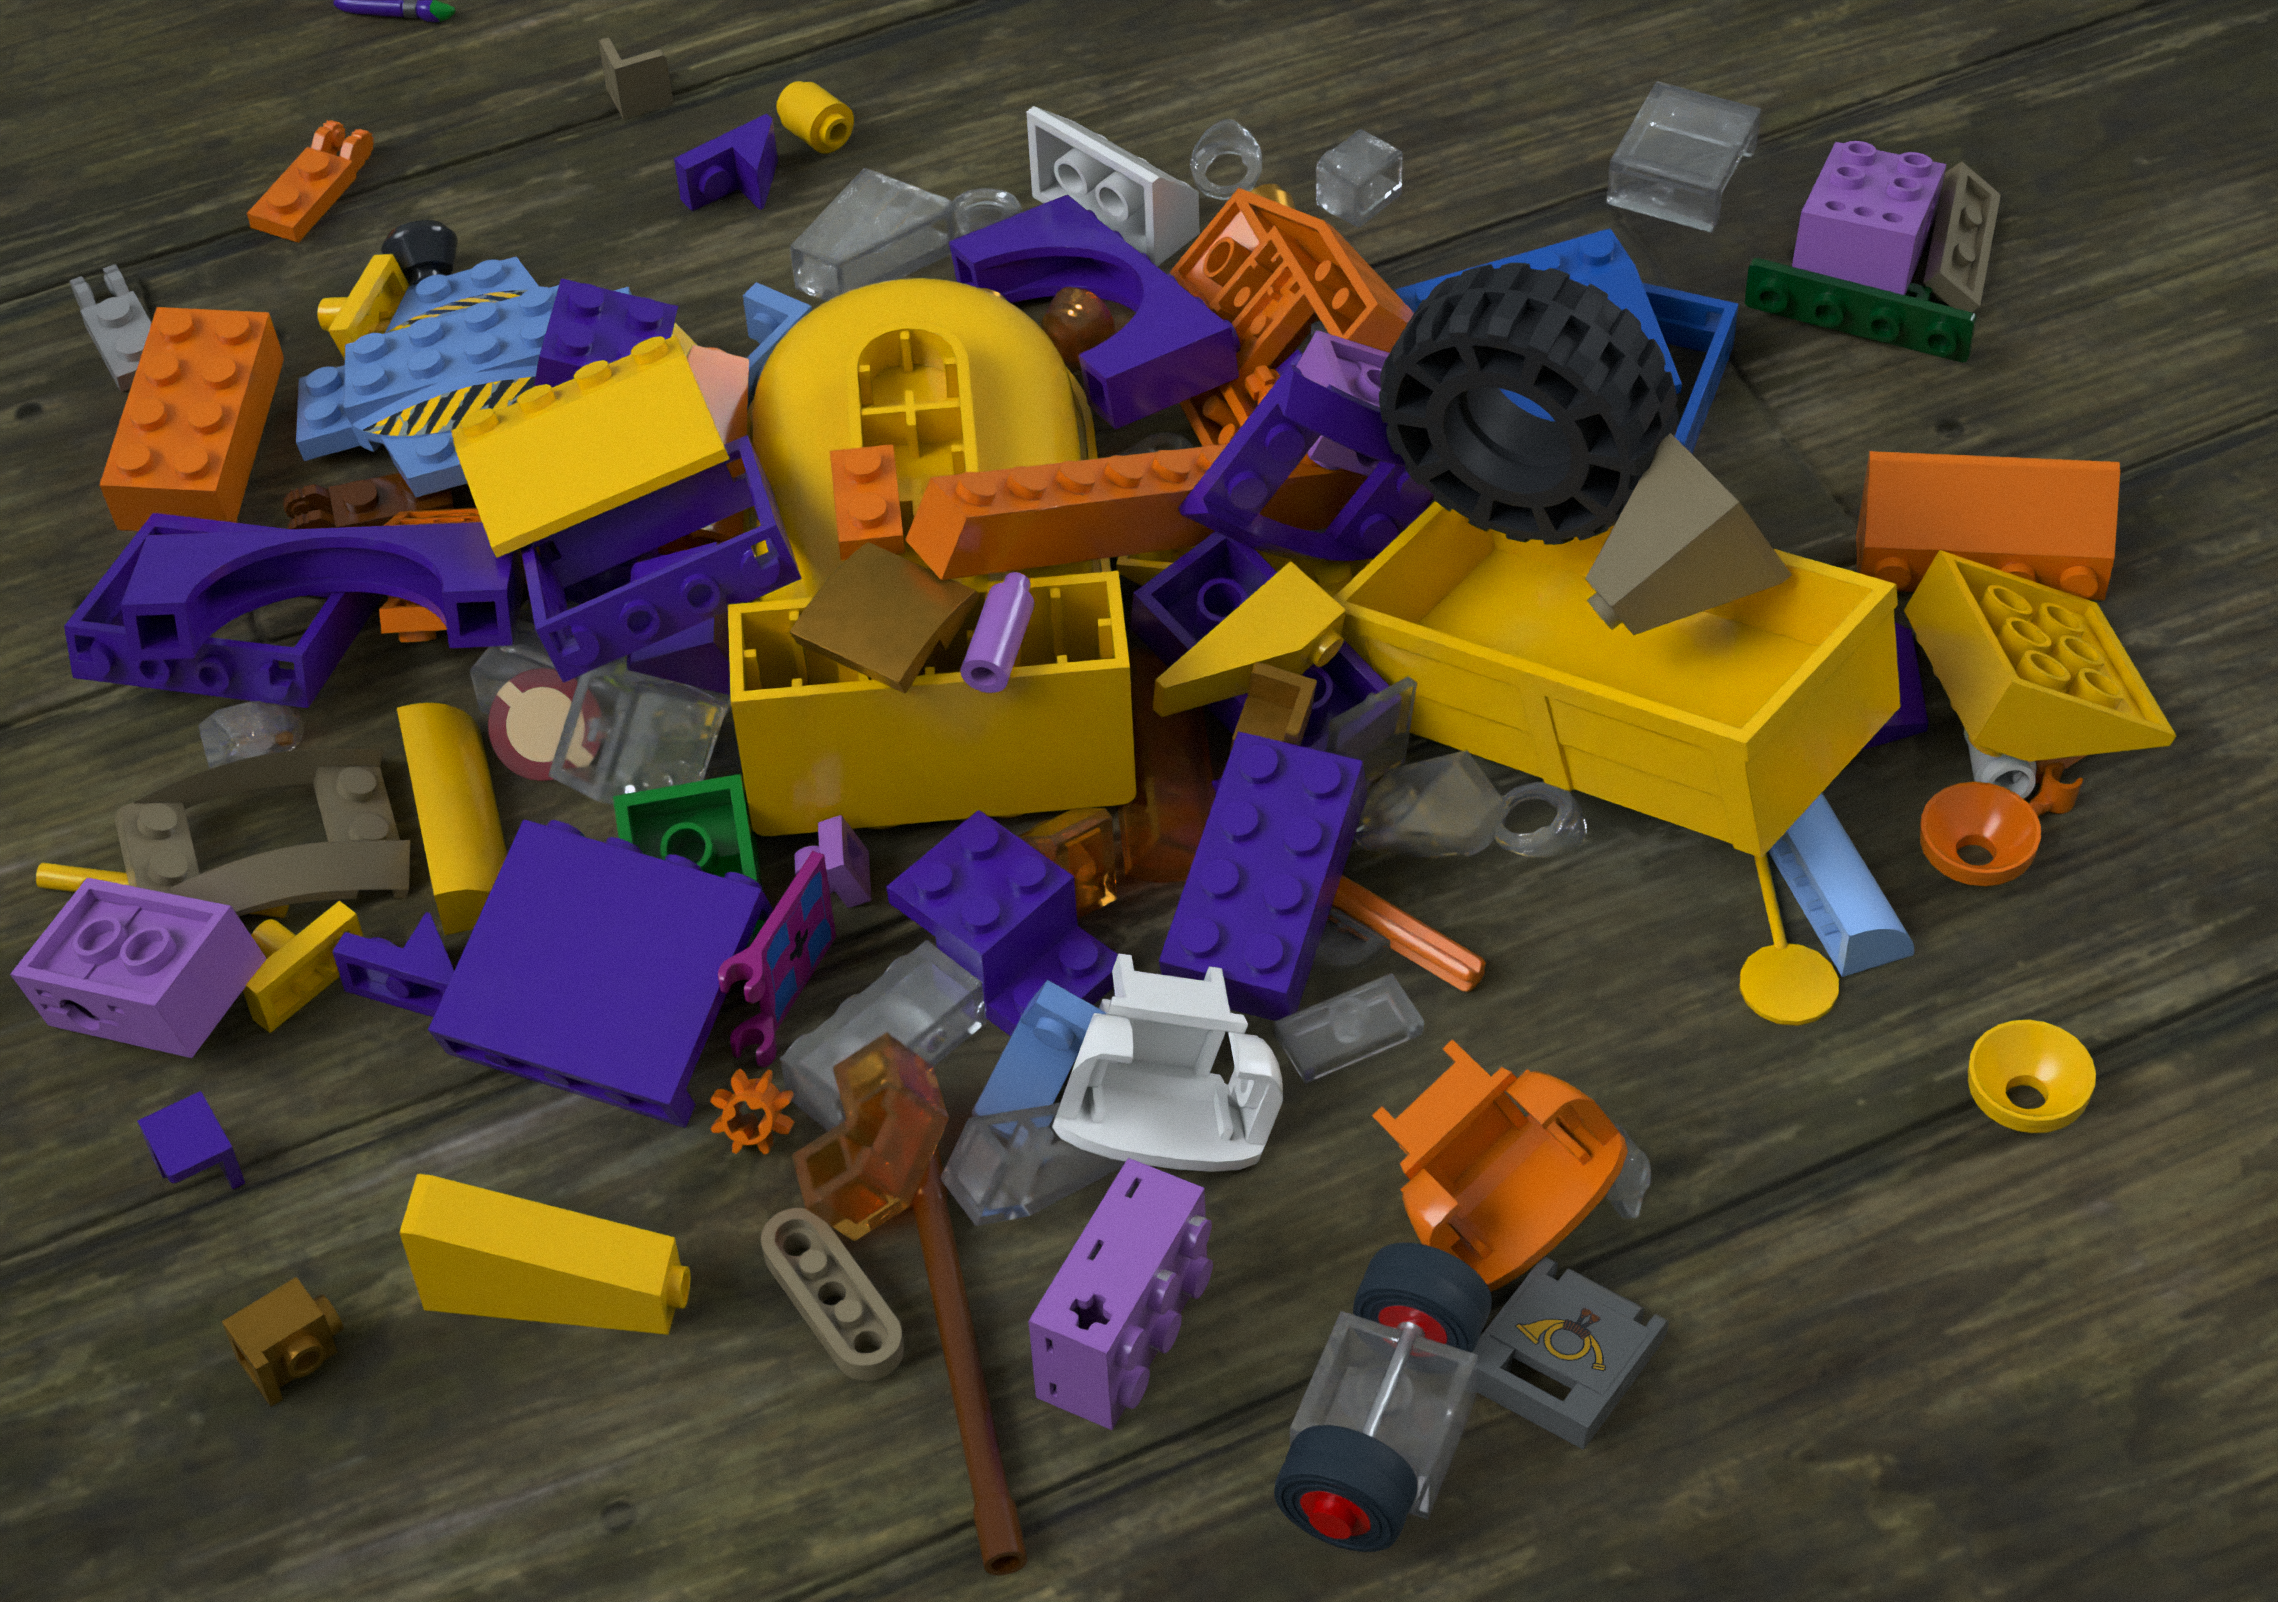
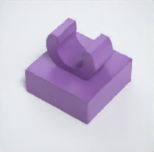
M842 815L818 822L819 846H807L795 853V874H798L812 851L824 854L830 893L835 891L847 908L871 901L869 851Z

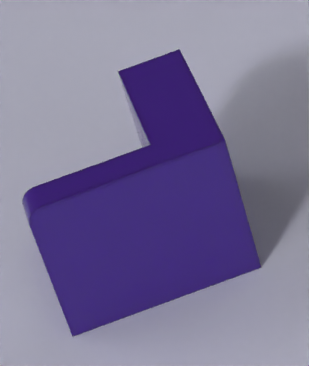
M201 1091L138 1120L151 1157L162 1178L167 1177L169 1182L178 1183L213 1165L219 1164L232 1189L246 1184L233 1147Z

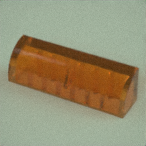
M1135 646L1128 655L1131 678L1136 796L1127 804L1117 805L1125 875L1143 881L1158 883L1187 880L1216 796L1211 782L1214 779L1204 708L1199 706L1164 717L1153 710L1155 680L1168 667L1155 653Z

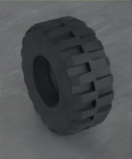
M1507 263L1501 265L1500 268L1494 269L1492 264L1463 271L1461 276L1457 275L1447 278L1435 286L1428 298L1422 300L1385 360L1380 374L1381 391L1379 392V403L1382 422L1388 423L1386 427L1388 441L1394 453L1400 454L1403 458L1406 472L1418 485L1423 484L1434 494L1433 500L1449 512L1453 509L1469 519V524L1484 531L1492 529L1506 534L1507 539L1525 543L1531 539L1543 540L1545 545L1564 544L1572 541L1574 537H1578L1581 541L1608 531L1609 527L1616 524L1642 474L1651 466L1659 443L1670 433L1673 436L1676 435L1679 417L1675 404L1678 399L1671 372H1665L1664 369L1666 365L1664 354L1655 339L1649 340L1641 330V322L1627 308L1621 310L1608 300L1609 294L1592 284H1589L1587 287L1569 279L1570 274L1553 268L1542 271L1531 269L1530 264ZM1500 389L1512 391L1530 399L1548 412L1556 422L1542 419L1526 412L1508 399Z

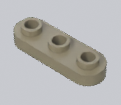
M791 1208L774 1215L765 1224L761 1234V1245L766 1266L838 1368L847 1376L862 1381L877 1380L889 1375L898 1367L904 1354L902 1329L897 1317L820 1214L806 1208ZM803 1248L808 1250L801 1256L789 1255L795 1249ZM830 1297L843 1298V1300L835 1305L823 1303ZM867 1346L879 1348V1350L872 1353H858Z

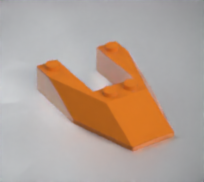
M1238 188L1168 274H1171L1178 284L1191 295L1200 297L1205 305L1222 320L1226 319L1233 325L1240 342V351L1236 353L1239 378L1184 400L1179 404L1202 447L1206 445L1228 444L1258 406V400L1254 401L1245 387L1246 377L1253 374L1256 367L1266 365L1269 369L1275 370L1294 353L1312 329L1319 327L1322 323L1331 335L1390 353L1414 313L1332 225L1314 216Z

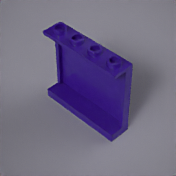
M523 819L428 1031L449 1055L686 1128L696 1105L686 1088L726 996L720 990L718 980L719 967L728 958L746 949L758 919L767 921L773 912V908L766 898L762 886L743 874L727 872L723 878L703 872L699 865L678 855L669 854L662 860L643 854L640 848L620 838L609 837L604 843L585 837L580 830L561 821L550 820L546 826Z

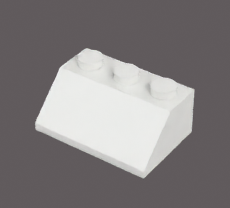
M1035 106L1026 112L1033 198L1044 204L1068 194L1086 210H1092L1097 218L1112 231H1118L1123 239L1138 252H1144L1157 267L1200 234L1199 192L1075 121Z

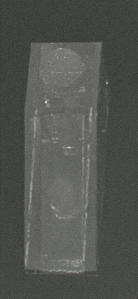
M1060 1103L969 1118L940 1179L975 1226L1030 1216L1123 1167L1126 1161L1110 1159L1079 1149L1061 1139L1052 1128Z

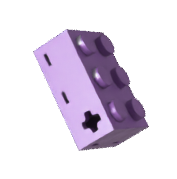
M1131 1158L1126 1160L1029 1319L1037 1399L1110 1430H1113L1125 1407L1134 1409L1139 1404L1148 1385L1150 1376L1148 1368L1158 1351L1165 1354L1171 1349L1181 1326V1311L1190 1297L1198 1299L1203 1294L1212 1273L1213 1261L1207 1258V1242L1211 1233L1212 1222L1206 1219L1205 1188Z

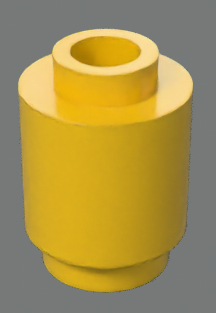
M793 82L781 92L778 98L777 113L783 126L817 152L831 153L842 147L849 139L854 126L852 110L816 83Z

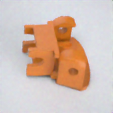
M1452 1039L1443 1048L1445 1053L1454 1062L1447 1071L1396 1119L1382 1106L1372 1116L1407 1155L1400 1163V1166L1410 1181L1400 1190L1402 1191L1405 1210L1421 1243L1445 1251L1468 1264L1482 1277L1491 1292L1527 1272L1588 1216L1605 1197L1621 1173L1628 1149L1625 1138L1598 1104L1579 1089L1547 1073L1529 1071L1528 1069L1518 1078L1511 1071L1503 1067L1490 1076ZM1507 1094L1529 1114L1527 1117L1524 1116Z

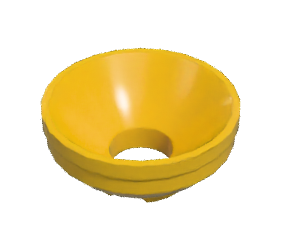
M2013 1020L1998 1024L1986 1031L1976 1041L1970 1053L1968 1084L1976 1104L1988 1117L2016 1131L2046 1133L2062 1129L2079 1118L2085 1111L2094 1092L2096 1071L2093 1059L2086 1047L2075 1036L2060 1027L2046 1022ZM2015 1086H2030L2037 1089L2043 1095L2046 1103L2035 1109L2020 1108L2009 1100L2006 1092Z

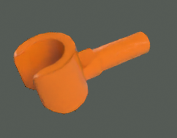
M2061 762L2049 764L2044 772L2037 795L2029 803L2037 816L2043 815L2047 811L2056 814L2070 812L2075 805L2083 778H2078L2072 784L2060 783L2059 780L2065 764Z

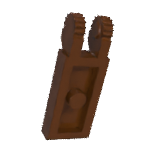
M400 473L330 486L329 490L316 484L304 486L302 489L297 487L296 490H291L288 494L286 493V498H283L284 511L287 513V517L292 518L290 523L287 524V529L292 530L384 526L398 512L455 509L451 488L415 497Z

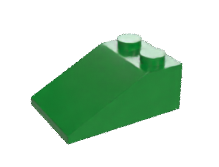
M741 774L613 796L618 837L640 848L643 854L662 860L669 854L678 855L699 865L703 872L723 878L727 872H736L752 878L762 886L756 834L752 829L745 784ZM758 919L746 949L751 946L766 921Z

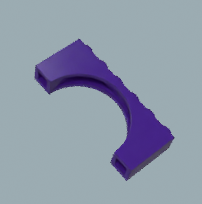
M1068 194L949 241L957 282L977 288L994 290L1003 295L1010 303L1049 296H1088L1110 300L1136 312L1134 317L1115 335L1094 348L1079 354L1087 404L1114 429H1118L1239 378L1236 353L1240 351V342L1233 325L1226 319L1222 320L1205 305L1200 297L1191 295L1178 284L1171 274L1164 273L1150 261L1144 252H1138L1123 239L1118 231H1112L1097 218L1092 210H1086Z
M482 522L147 535L122 600L121 610L130 661L194 659L202 644L214 632L247 612L290 598L332 592L384 594L419 604L432 611L445 624L449 648L513 646L526 574L521 548L496 558Z

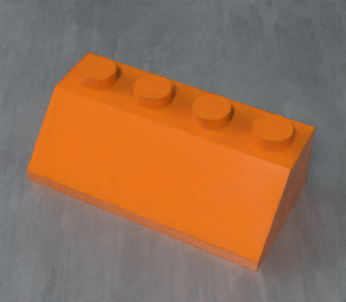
M1869 451L1856 534L1857 573L1895 583L1897 591L1915 592L1939 550L2087 600L2105 601L2115 559L2120 462Z

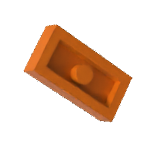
M893 444L830 451L841 560H847L867 542L894 554L905 553Z

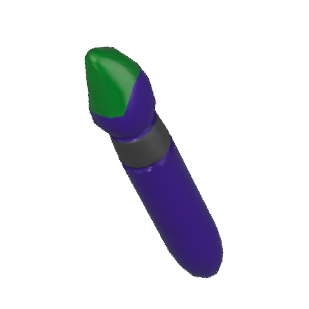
M333 0V4L337 9L352 14L421 18L427 22H441L450 19L456 12L453 6L438 0Z

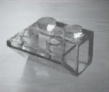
M627 656L621 657L580 675L548 776L596 801L614 805L613 796L703 781L728 704L689 685L627 670Z

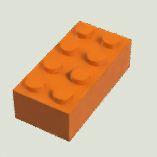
M156 308L99 485L117 530L139 531L152 513L236 523L284 362V356L269 312Z

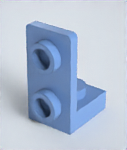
M757 282L743 295L749 338L760 343L747 357L749 359L747 408H749L754 399L761 372L776 345L800 319L812 311L811 305Z
M1047 980L1027 1004L972 1110L973 1117L1023 1145H1030L1035 1140L1078 1056L1093 1014L1107 1013Z

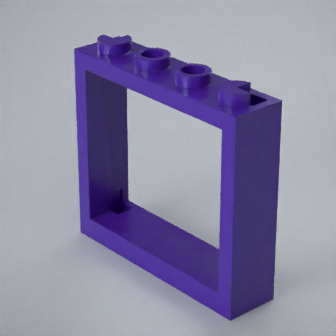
M748 435L724 445L730 458L727 461L521 548L535 629L563 683L728 611V604L750 602L802 579L772 486ZM742 458L746 472L732 478L726 464ZM755 506L761 526L568 610L564 588ZM553 540L560 554L545 560L543 555L539 556L536 547ZM765 540L769 552L756 557L751 546Z
M152 513L64 625L72 677L83 680L309 708L384 594L332 592L311 595L327 597L328 599L295 647L209 637L202 644L194 659L130 661L121 603L147 535L292 530ZM279 661L293 662L294 670L279 668Z

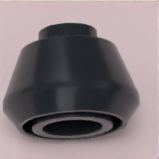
M413 221L393 229L387 235L381 247L382 254H393L409 285H415L432 275L447 276L452 273L458 238L454 231L439 221Z

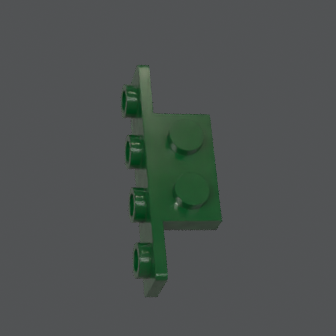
M1753 258L1748 267L1744 303L1749 308L1961 363L1967 362L1970 356L1977 320L1976 314L1930 302L1933 288L1910 283L1906 294L1902 295L1761 258Z

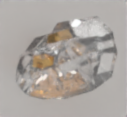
M250 701L219 709L198 724L209 769L254 756L289 751L300 745L304 734V727L298 710L292 706L261 701Z

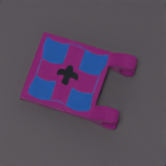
M815 851L811 852L751 946L728 958L718 970V980L722 993L727 994L730 986L738 980H749L744 987L745 1000L750 1003L758 1001L760 1003L761 1013L736 1026L731 1033L730 1044L733 1057L736 1058L741 1056L742 1050L748 1045H761L756 1051L757 1065L763 1068L772 1064L776 1057L775 1032L836 938L824 854Z

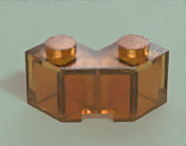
M888 1032L832 1067L847 1120L792 1154L805 1208L853 1241L861 1238L910 1206L949 1120L934 1067Z

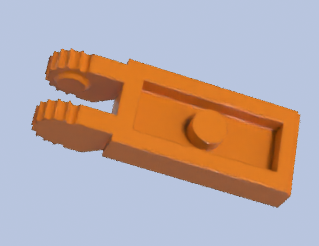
M327 120L326 123H323V127H319L314 133L311 148L307 147L247 212L250 227L299 243L357 178L356 173L365 164V161L368 160L373 150L374 137H372V133L362 129H355L351 136L345 139L346 129L343 128V124L333 120ZM340 148H341L340 155H339V156H336V155H337V151H340Z

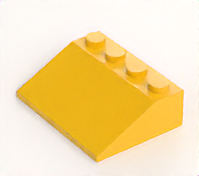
M677 335L666 340L661 336L646 339L631 349V355L609 364L605 360L587 364L575 372L574 379L552 388L548 384L530 388L517 398V403L496 412L491 408L476 411L466 416L460 422V427L451 430L457 456L496 558L730 459Z
M1939 550L1906 605L1904 612L1916 633V640L1923 647L1933 666V673L1941 681L1950 699L1951 707L1958 714L1967 731L1969 742L1977 750L1992 757H2001L2005 754L2031 762L2171 745L2176 737L2175 732L2096 602Z

